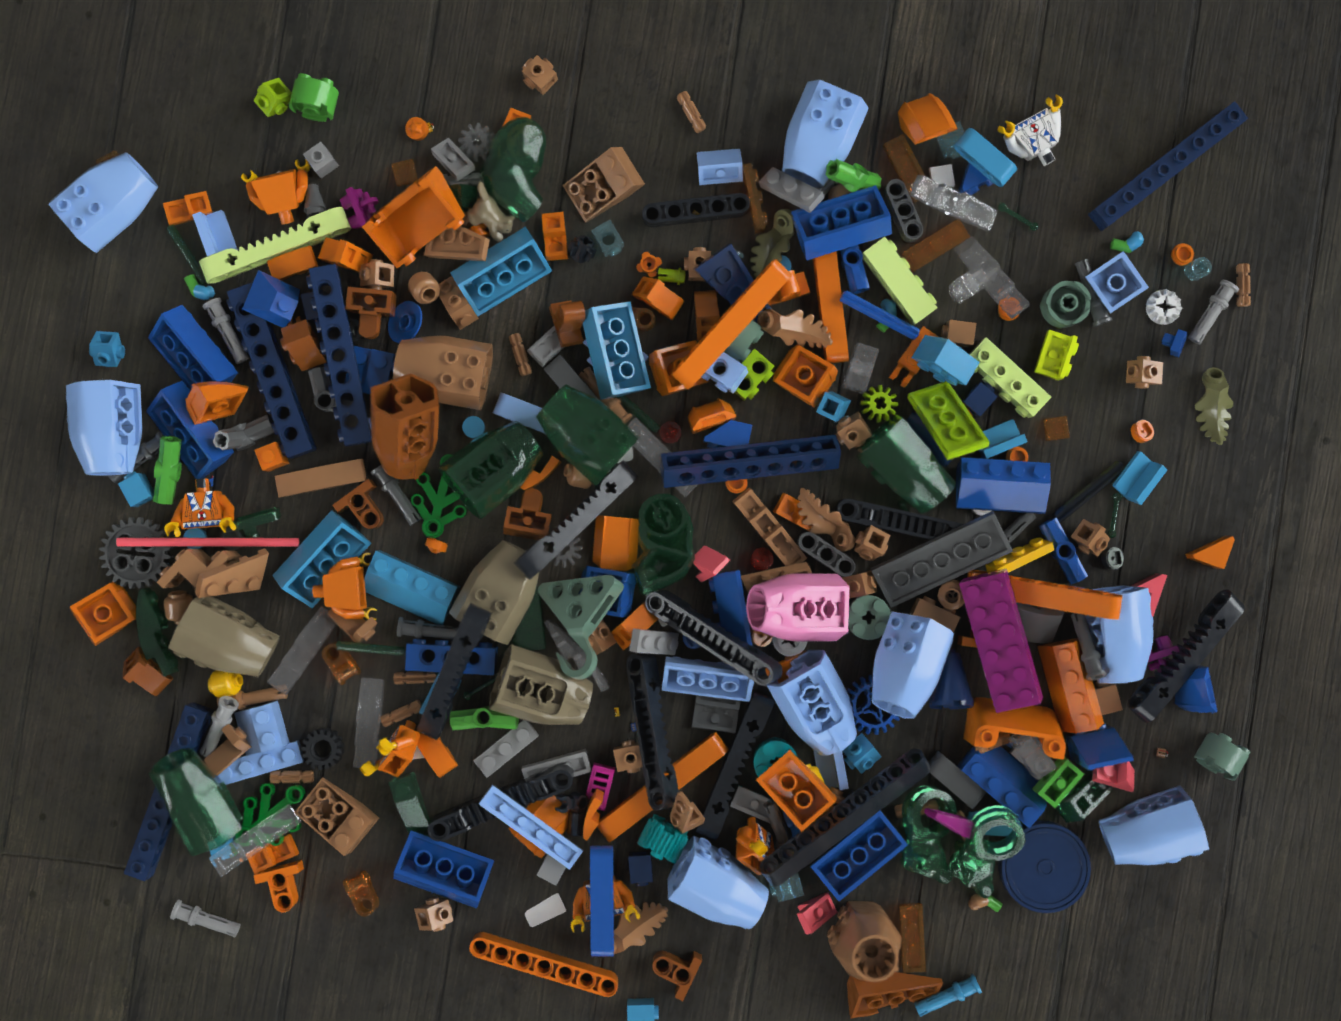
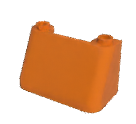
M435 166L379 209L362 228L393 265L399 268L403 264L405 266L411 264L416 259L414 256L416 252L443 231L453 228V230L459 228L464 223L463 218L465 214L442 172Z
M973 698L974 707L967 710L964 740L973 746L990 748L996 744L999 731L1026 735L1036 740L1040 745V750L1047 756L1064 759L1065 741L1057 715L1052 709L1033 705L996 713L991 698Z

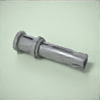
M1222 279L1220 281V287L1215 295L1209 298L1210 304L1188 336V339L1199 345L1202 343L1222 310L1228 308V302L1231 297L1239 291L1238 286L1228 280Z
M221 298L212 299L202 306L204 310L208 311L212 319V325L220 331L236 364L248 360L249 356L230 323L231 317L229 314H226L221 305Z
M230 696L220 697L218 709L212 714L213 723L200 749L201 755L206 750L204 757H207L216 749L223 734L221 729L227 724H231L232 714L238 709V701Z
M179 899L173 907L170 919L174 920L177 918L188 922L190 926H195V924L201 925L234 938L240 929V923L201 911L202 909L199 906L192 907L183 904L182 900Z

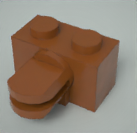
M347 288L345 309L350 313L360 314L358 324L360 335L369 340L379 336L381 317H395L397 295L393 291Z
M297 316L295 318L296 323L291 319L288 326L281 328L283 336L280 339L284 351H289L292 363L294 365L297 364L301 371L327 362L325 354L322 355L318 336L306 319L303 320L301 316Z
M534 488L525 490L522 495L520 508L507 507L503 534L540 540L549 533L552 514L541 512L543 496L539 490Z

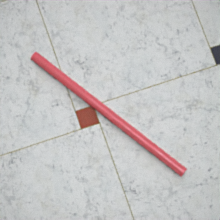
M117 538L116 545L117 547H299V538Z

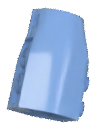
M822 80L807 82L787 130L782 171L814 188H822L829 180L825 174L826 165L830 160L839 159L844 162L854 144L869 109L864 100L855 94Z
M126 152L89 168L55 196L48 205L77 239L97 253L134 222L158 189V185L146 170Z
M114 380L80 381L66 385L69 437L85 474L109 476L133 473L142 437L140 384Z
M1122 585L1092 589L1122 595L1120 618L1118 620L1085 615L1095 650L1101 654L1099 659L1102 669L1107 674L1105 677L1097 679V682L1116 684L1143 679L1153 643L1154 620L1151 615V596L1148 588Z
M891 612L875 656L872 703L890 714L905 719L915 718L939 681L953 642L954 633L931 618Z
M808 650L790 662L792 667L786 672L789 677L787 680L780 684L778 681H775L766 686L792 730L818 755L827 756L843 751L844 748L855 740L857 731L849 695L824 650Z
M1181 786L1137 799L1119 809L1113 815L1099 820L1102 836L1115 865L1176 863L1183 857L1190 855L1198 856L1203 851L1209 849L1206 833L1195 805Z
M693 836L687 842L667 878L668 900L708 920L739 926L744 929H751L758 922L765 909L769 895L768 888L753 876L728 850L721 847L717 848L702 837L699 839Z

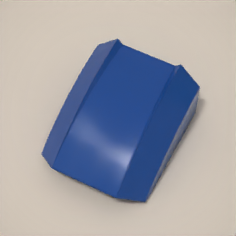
M586 566L581 578L612 575L623 583V591L606 615L628 617L632 610L636 584L635 574Z
M1199 665L1175 694L1176 701L1174 704L1183 710L1191 712H1218L1208 667Z

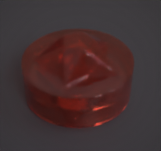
M665 422L660 428V437L665 443L673 444L680 439L681 428L676 422Z
M766 548L756 549L750 558L751 565L759 571L769 569L774 560L773 554Z

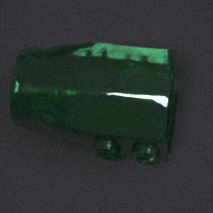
M567 384L547 402L536 416L555 449L594 486L608 474L641 437L602 401Z
M897 414L871 433L872 436L867 438L863 445L856 448L859 452L857 458L867 468L872 467L873 471L870 473L881 485L886 483L890 489L919 513L928 512L937 506L955 487L956 482L937 461L931 450L908 423Z
M514 421L476 437L442 463L438 469L444 481L472 515L482 520L522 487L543 457V452L532 434L520 422Z
M183 748L171 752L153 765L149 775L160 796H162L171 819L191 856L211 851L224 845L242 830L239 821L243 820L224 781L218 782L212 770L192 748Z

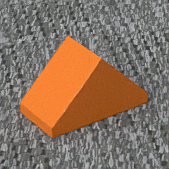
M1223 536L1185 555L1188 559L1212 568L1225 569L1235 539L1233 536Z

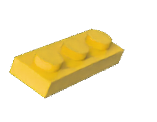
M1034 538L1029 541V544L1013 548V552L986 564L987 573L1007 568L1009 573L1054 551L1053 543L1042 538Z

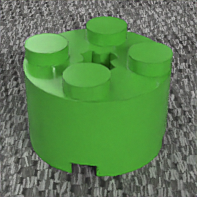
M300 73L294 82L289 108L294 113H296V110L303 112L302 117L310 120L326 122L327 118H330L331 121L333 120L339 92L333 86L334 82L330 79L321 78L318 80L307 74Z

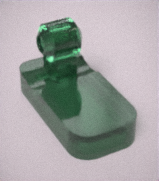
M274 507L238 517L234 524L237 527V531L244 530L246 538H259L260 535L256 531V526L276 521L282 515L279 507Z

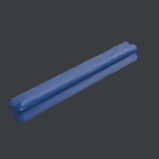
M849 291L842 293L840 297L842 303L910 339L918 337L920 330L915 326Z

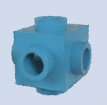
M96 331L89 344V353L93 357L95 366L117 367L120 360L125 356V347L121 344L119 333Z
M863 733L857 736L843 750L847 756L844 761L852 770L856 767L861 774L870 769L881 758V755Z

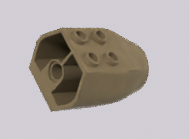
M502 540L472 570L449 613L461 622L470 603L491 612V618L483 635L496 642L508 645L533 600L539 573H537L529 580L514 564L525 550L506 540Z
M197 596L191 601L181 618L168 648L173 650V653L179 657H188L194 660V663L202 668L208 667L217 671L244 674L258 678L269 662L278 644L280 635L265 629L245 612L213 596L202 598Z
M511 644L505 651L490 694L489 709L537 724L579 725L589 709L593 683L587 678L576 680L567 676L562 671L560 662L556 658Z

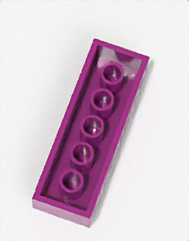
M1007 568L963 578L959 585L996 713L1041 704L1043 695Z

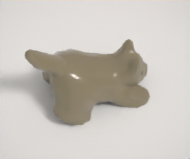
M479 181L477 189L480 197L476 199L474 206L468 210V219L474 226L481 223L485 224L491 237L495 241L501 242L503 240L502 233H510L512 231L515 216H506L497 205L495 199L488 195L483 182Z

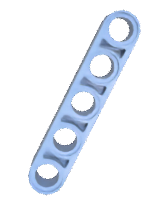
M500 393L493 410L495 415L592 452L601 433L598 429L504 393Z

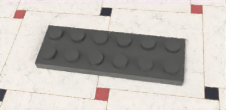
M991 511L872 567L871 571L892 608L1013 552L994 512Z

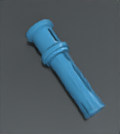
M971 974L970 978L959 983L957 981L953 982L952 987L915 1002L914 1005L919 1016L921 1017L957 1000L964 1001L965 997L974 993H982L974 974Z

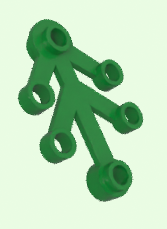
M451 454L444 455L440 460L443 473L437 493L432 487L430 476L427 473H422L419 476L420 479L422 475H425L427 477L426 483L422 484L419 479H416L434 506L431 515L424 505L425 498L421 494H414L411 497V504L417 508L424 520L422 531L427 537L437 538L441 536L445 525L467 515V508L457 505L452 512L441 517L443 508L462 497L470 496L473 492L471 485L462 484L458 490L446 496L452 472L459 466L458 459ZM449 459L454 461V465L451 468H448L446 465ZM464 486L469 487L470 491L468 494L462 493ZM417 496L421 498L419 505L414 503V498ZM459 507L464 509V514L461 516L456 513ZM432 523L437 525V530L434 532L430 530Z
M272 783L263 784L260 787L259 819L253 823V810L259 805L258 799L255 796L247 797L243 801L245 808L243 825L239 826L235 832L236 841L242 846H250L255 841L271 843L273 846L282 844L284 841V834L277 831L268 834L258 831L264 826L287 829L289 832L298 831L301 828V821L298 818L285 820L275 817L291 804L303 801L306 796L305 789L300 785L289 787L285 793L286 797L269 810L271 795L275 793V786ZM266 786L270 787L269 794L265 791ZM295 790L300 792L299 798L295 796ZM249 800L253 801V807L249 806ZM292 821L296 823L295 829L291 827ZM245 831L249 832V838L245 837ZM275 835H278L280 838L278 843L274 840Z

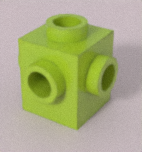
M280 78L264 82L258 87V93L254 102L267 117L275 114L281 115L288 108L287 104L290 101L292 92Z

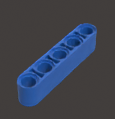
M590 846L591 957L614 956L613 846Z

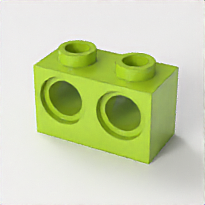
M756 349L741 363L747 367L748 374L744 379L748 380L750 388L741 390L738 387L734 393L743 401L747 397L752 399L759 391L757 386L762 381L766 383L774 374L771 371L774 365ZM761 363L764 366V372L761 374L755 373L752 365Z

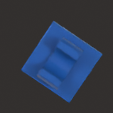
M1178 329L1176 336L1168 333L1164 334L1162 345L1171 347L1170 355L1179 358L1187 339V332Z

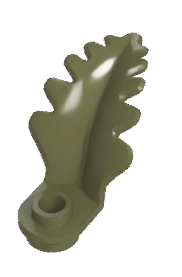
M778 210L774 215L773 229L756 237L755 241L760 245L752 247L751 252L757 256L750 259L751 263H755L751 267V270L756 272L754 277L757 278L775 258L781 262V252H788L790 250L789 239L794 235V222L791 210Z
M1209 368L1202 376L1206 392L1195 404V410L1202 411L1196 417V421L1205 422L1200 427L1201 431L1207 430L1205 437H1212L1210 439L1211 442L1222 445L1223 441H1226L1224 436H1228V432L1224 429H1229V425L1225 420L1231 419V415L1226 409L1232 408L1233 401L1228 395L1229 385L1224 372L1219 368Z

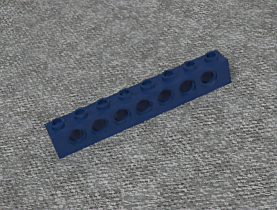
M1234 101L1088 214L1099 230L1103 231L1249 118Z
M336 264L310 268V275L306 276L308 288L313 289L314 297L311 298L313 311L317 310L319 319L315 320L317 332H322L323 341H320L322 355L326 354L328 363H324L326 376H331L332 385H328L331 399L335 398L337 407H333L335 420L340 421L341 429H337L339 441L344 442L345 446L372 442L371 428L347 310L345 309L346 305L338 267ZM323 286H330L331 292L329 295L323 296L320 294V289ZM329 307L336 309L335 315L331 318L324 316L325 310ZM333 329L340 330V336L338 339L332 340L329 338V332ZM337 351L345 353L344 359L340 362L333 360V355ZM343 372L348 373V382L344 384L339 383V374ZM346 394H351L354 397L353 403L349 406H345L342 403V398ZM350 416L358 418V424L353 428L348 427L346 424Z
M252 283L227 291L229 298L226 301L229 309L235 313V326L238 332H241L243 335L242 346L246 353L249 352L251 357L249 361L251 370L257 374L259 379L257 387L261 394L264 393L266 402H264L265 409L269 415H272L274 421L272 423L273 431L276 435H279L281 440L279 444L280 450L287 458L294 459L316 451L317 448L271 322L251 313L246 316L244 315L242 308L252 286ZM254 326H259V333L256 336H252L251 329ZM266 346L267 353L260 357L258 354L259 349ZM269 367H273L274 375L268 378L266 370ZM280 387L282 394L279 398H275L273 392L276 388ZM284 408H288L290 412L286 419L281 417V411ZM295 428L297 436L295 439L290 440L288 433L291 429Z
M829 435L662 453L661 476L664 488L839 469L841 449L837 436Z
M195 702L185 705L125 868V875L144 882L154 876L214 709Z

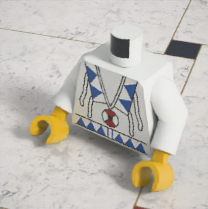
M1055 95L1056 101L1053 104L1050 97L1046 99V104L1051 109L1048 110L1046 108L1017 125L1005 121L1007 124L1006 130L1003 126L997 128L999 133L1004 134L1003 138L1009 152L1020 158H1025L1027 161L1038 156L1043 166L1056 160L1050 149L1059 142L1060 107L1063 104L1060 96Z

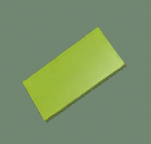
M945 381L944 383L908 393L907 399L947 460L989 447V440L950 383Z

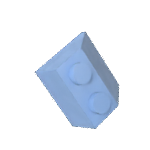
M1124 251L1085 277L1109 313H1112L1149 288Z
M278 700L234 713L238 727L247 735L246 740L251 745V748L245 752L246 755L265 752L290 743Z

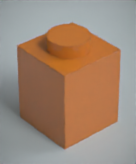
M273 442L254 450L262 471L270 472L290 464L287 456H284L280 450V443Z

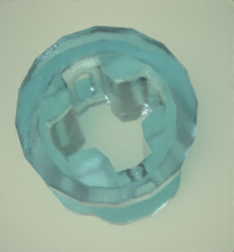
M1200 257L1185 266V275L1189 280L1196 281L1201 277L1207 276L1211 272L1212 266L1207 258Z

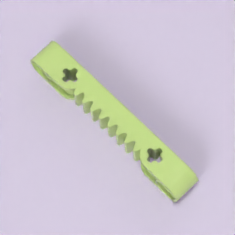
M336 207L309 217L303 223V227L300 224L297 225V231L290 227L289 234L281 231V237L273 234L272 241L264 237V244L257 240L256 247L250 243L248 244V250L242 246L239 247V251L233 248L226 249L201 259L199 263L206 282L213 284L267 264L268 260L287 252L324 242L325 237L332 239L351 230V226L344 208ZM315 226H319L317 229L318 233L315 234ZM233 258H237V260H235V265L231 264L234 262Z

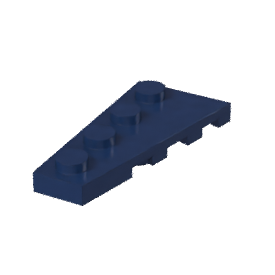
M727 244L694 268L730 305L754 281L732 244ZM767 303V304L763 307V309L754 317L753 321H755L756 323H758V322H757L758 315H759L762 311H764V310H766V309H771V307H770V305H769L768 303Z

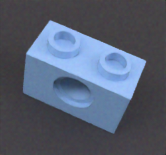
M723 352L701 377L706 381L710 378L716 382L715 386L724 393L729 391L734 394L748 374L746 366ZM724 366L726 370L723 374H715L717 367Z

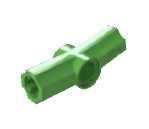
M836 159L830 160L826 165V176L831 180L841 183L850 192H856L875 185L878 190L882 187V178L877 173L867 171L858 163L850 165Z
M162 436L160 438L159 458L154 468L156 483L153 502L174 504L176 484L180 479L182 463L179 462L182 439L178 437Z
M489 706L451 711L450 713L452 731L485 727L517 729L519 718L490 710ZM482 711L489 714V721L487 723L482 722L480 719Z

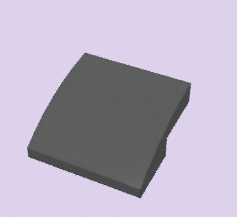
M1018 603L1017 606L1027 642L1052 643L1064 612L1041 607L1039 610L1029 605Z
M696 695L692 728L735 734L740 701Z

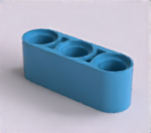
M968 128L953 145L954 149L998 187H1003L1017 171L1016 165L972 128Z

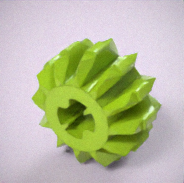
M878 385L877 392L873 387H870V394L863 393L862 396L868 401H861L860 405L867 406V408L862 410V413L870 412L868 420H872L876 415V422L880 423L881 417L885 421L889 420L888 413L895 415L896 411L891 407H897L898 402L891 401L897 397L896 394L888 395L891 388L887 387L883 392L882 385ZM875 399H876V401H878L879 399H881V400H882V403H881V404H882L884 407H883V408L880 407L879 409H877V408H876L877 403L874 402Z

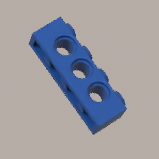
M413 639V642L406 644L405 670L440 672L452 644H448V640H435L434 644L426 643V639ZM479 642V646H476L472 651L479 655V662L472 663L469 660L463 674L495 675L497 673L498 647H492L493 643ZM427 649L435 653L433 661H428L425 658V651Z

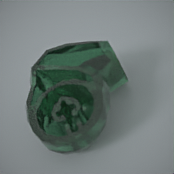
M527 117L514 118L497 132L490 143L488 157L480 170V176L488 195L520 222L530 219L538 210L543 200L532 180L540 172L543 164L546 135L536 121Z
M656 494L649 497L639 510L637 534L643 553L632 564L631 568L632 573L635 574L637 587L643 596L684 579L694 565L693 525L690 515L682 502L670 494Z

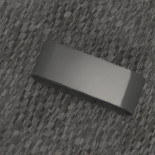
M893 179L885 187L883 196L901 239L911 244L916 242L922 235L923 225L904 182L899 179ZM896 187L900 194L898 196L892 195L889 188ZM898 208H906L908 210V215H900L898 212ZM907 227L915 228L917 235H908Z
M561 355L543 368L584 417L601 404L599 399Z
M804 532L798 536V547L834 573L843 577H848L854 573V561L814 533ZM807 535L813 539V545L810 548H805L802 545V539ZM824 548H828L831 551V558L827 561L823 560L820 556V552ZM843 560H846L850 565L849 570L845 573L839 570V564Z
M939 751L929 760L930 773L971 809L987 793Z

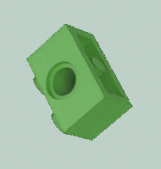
M1057 759L1032 790L1048 804L1056 808L1083 777L1084 773L1068 759Z

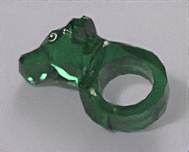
M921 785L914 788L906 796L902 805V821L908 846L900 851L902 853L900 862L902 867L908 871L933 878L939 883L946 884L952 880L953 870L946 861L940 840L949 833L950 829L937 821H934L928 827H923L920 816L925 803L933 798L938 800L939 811L957 815L955 801L948 793L939 790L935 786Z
M994 805L976 813L972 819L974 824L971 829L970 838H965V842L956 840L954 844L955 853L949 859L950 870L953 876L959 878L966 887L972 888L979 897L985 899L994 892L992 878L995 860L1001 861L1013 857L1019 853L1026 842L1018 815L1005 806ZM1008 826L1012 828V832L1003 840L993 842L983 839L985 833L993 827Z

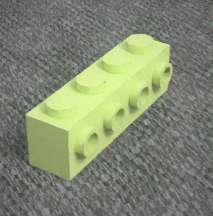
M883 237L862 253L863 260L910 324L914 326L937 309L935 305L937 303L936 299L931 293L927 294L922 286L924 284L917 275L914 276L911 273L908 261L904 257L900 258L893 241Z
M987 337L982 339L969 353V355L980 362L974 373L978 372L984 377L982 379L984 383L995 387L1000 392L999 396L1005 402H1011L1016 406L1015 411L1024 418L1034 417L1051 398L1045 390Z

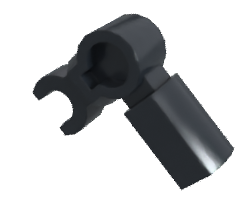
M572 792L567 796L557 795L556 799L561 800L562 804L560 807H555V810L561 813L571 810L569 811L567 834L582 836L585 822L584 810L589 805L588 796L579 792Z

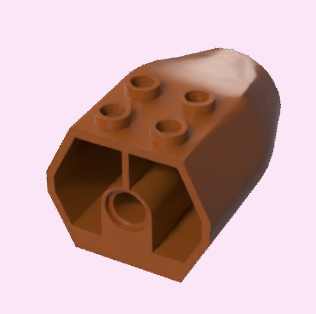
M408 374L370 387L371 437L375 453L388 475L402 480L413 478L416 480L426 470L436 448L439 401L437 388L433 383L413 374Z

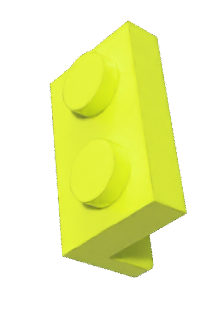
M1048 330L1034 373L1058 381L1064 379L1065 376L1067 377L1072 367V364H1069L1071 357L1078 350L1079 343H1076L1078 337L1074 335L1070 337Z

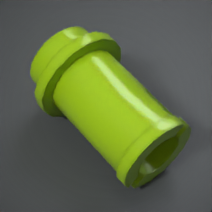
M680 267L678 270L659 268L658 274L667 275L658 276L661 282H672L678 285L685 283L686 271Z

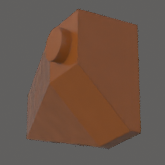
M894 972L890 977L879 982L858 980L850 975L847 982L850 1018L871 1016L879 1013V1008L889 1005L893 1009L907 999L910 1002L925 999L939 993L943 981L940 978Z

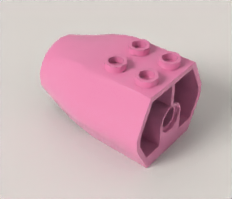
M815 573L786 574L756 584L750 589L747 597L746 611L749 624L756 631L787 641H837L848 632L849 586L839 574Z

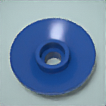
M405 301L396 307L395 317H390L388 323V333L394 342L400 343L401 340L413 339L422 324V310L420 306L413 301Z

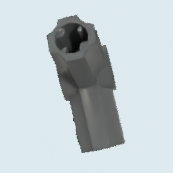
M324 367L309 370L308 373L316 407L325 412H333V407H337L335 398L331 399L329 406L323 407L321 405L322 397L330 396L328 385H332L330 376H326ZM346 394L342 398V403L345 406L351 405L354 401L353 395Z
M265 415L250 423H242L230 429L219 430L215 433L214 445L222 450L236 448L237 451L247 449L255 445L256 441L274 434L272 428L273 420L269 415Z

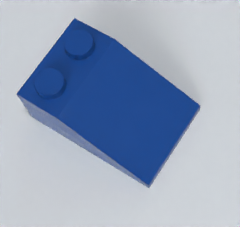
M1106 723L1098 730L1065 734L1070 760L1088 770L1134 761L1132 754L1115 728L1106 725Z

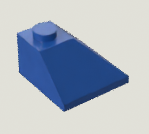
M258 270L242 309L284 328L292 319L299 300L300 289Z

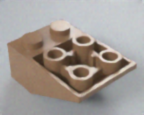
M611 147L567 181L563 187L583 220L588 222L632 195L645 183L622 147Z
M325 778L318 782L294 812L343 856L352 853L379 820V817L363 803Z

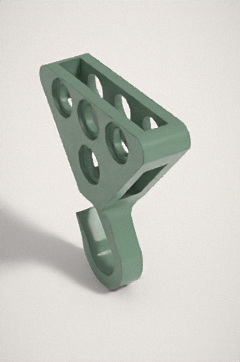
M612 575L542 583L538 587L540 596L567 629L568 634L586 654L584 666L579 670H573L569 662L556 652L562 671L573 679L582 680L589 677L597 666V654L589 642V636L597 628L624 589L623 583Z

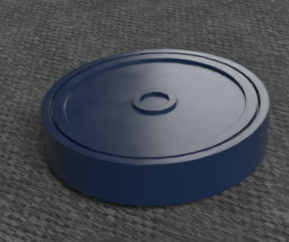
M1040 820L1035 821L1030 828L1024 824L1016 829L1014 837L1006 838L999 853L998 871L1004 888L1020 905L1034 912L1054 913L1070 907L1083 895L1090 880L1091 862L1086 847L1073 832L1058 823Z

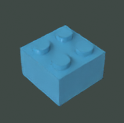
M929 335L923 337L911 357L918 362L917 366L919 368L934 373L933 378L942 383L947 381L954 386L957 383L967 385L980 363L949 339Z

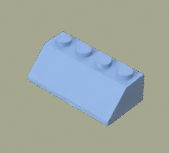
M666 656L662 691L750 702L754 681L729 664Z

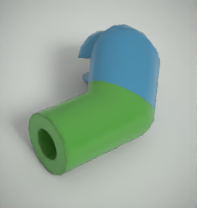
M1136 231L1126 241L1113 238L1110 249L1131 253L1143 244V235L1141 232Z
M194 274L184 278L193 297L202 300L214 297V288L212 286L205 287L199 285Z
M884 299L880 305L882 309L897 317L896 303L893 300ZM880 322L876 325L883 333L889 328Z

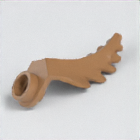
M766 309L758 315L757 322L762 326L761 329L772 336L780 337L788 346L792 345L795 340L802 347H804L807 341L811 348L815 346V343L818 348H821L822 345L826 348L827 345H832L833 343L830 338L831 333H827L828 328L826 326L821 328L823 322L818 320L813 324L814 315L810 314L803 318V311L800 309L786 316L772 309Z
M801 488L800 495L798 496V500L801 501L797 504V507L802 508V510L798 514L800 516H807L802 523L804 525H813L810 529L811 533L829 534L836 549L846 552L851 550L855 544V537L851 532L849 524L842 521L840 512H830L828 504L821 506L820 498L815 499L814 493L810 494L808 489Z
M647 902L643 903V910L638 905H635L640 918L638 920L635 913L630 914L629 919L631 923L625 918V914L620 915L618 926L614 930V954L625 951L629 946L644 945L646 942L644 935L653 936L655 934L652 927L660 928L662 926L659 922H665L664 917H668L666 913L668 908L660 903L656 906L654 902H651L650 907Z

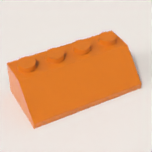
M1078 638L1038 645L1053 707L1061 731L1081 733L1098 730L1104 724L1093 680H1086L1087 672L1084 662L1080 660L1082 651Z

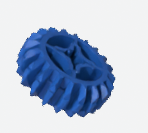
M868 675V682L863 677H860L861 685L854 681L852 685L856 689L854 691L850 688L846 690L851 694L849 698L855 725L859 722L857 730L862 731L865 727V733L870 734L871 728H873L874 734L878 735L879 728L881 727L882 731L886 733L887 728L885 725L888 724L893 728L895 725L891 720L894 718L896 721H899L900 718L890 713H887L883 718L882 709L877 706L876 711L871 707L868 709V706L871 705L870 697L872 698V692L870 687L873 686V676ZM864 691L865 701L856 708L857 698ZM862 713H872L877 721L867 722L862 720L859 715Z

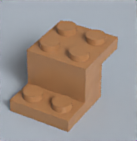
M183 549L175 557L177 561L171 567L167 566L160 573L161 578L157 583L162 588L178 587L186 578L196 587L199 574L224 564L227 566L232 565L239 560L241 555L236 550L218 551L210 557L202 549Z

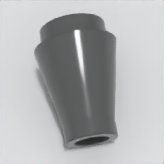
M309 184L305 194L304 212L308 218L326 211L319 186L316 184Z

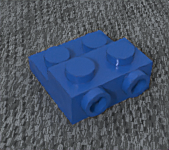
M354 346L363 393L370 395V387L392 380L396 355ZM346 373V377H345V382H344V383L348 382V380H349V374H348V373Z

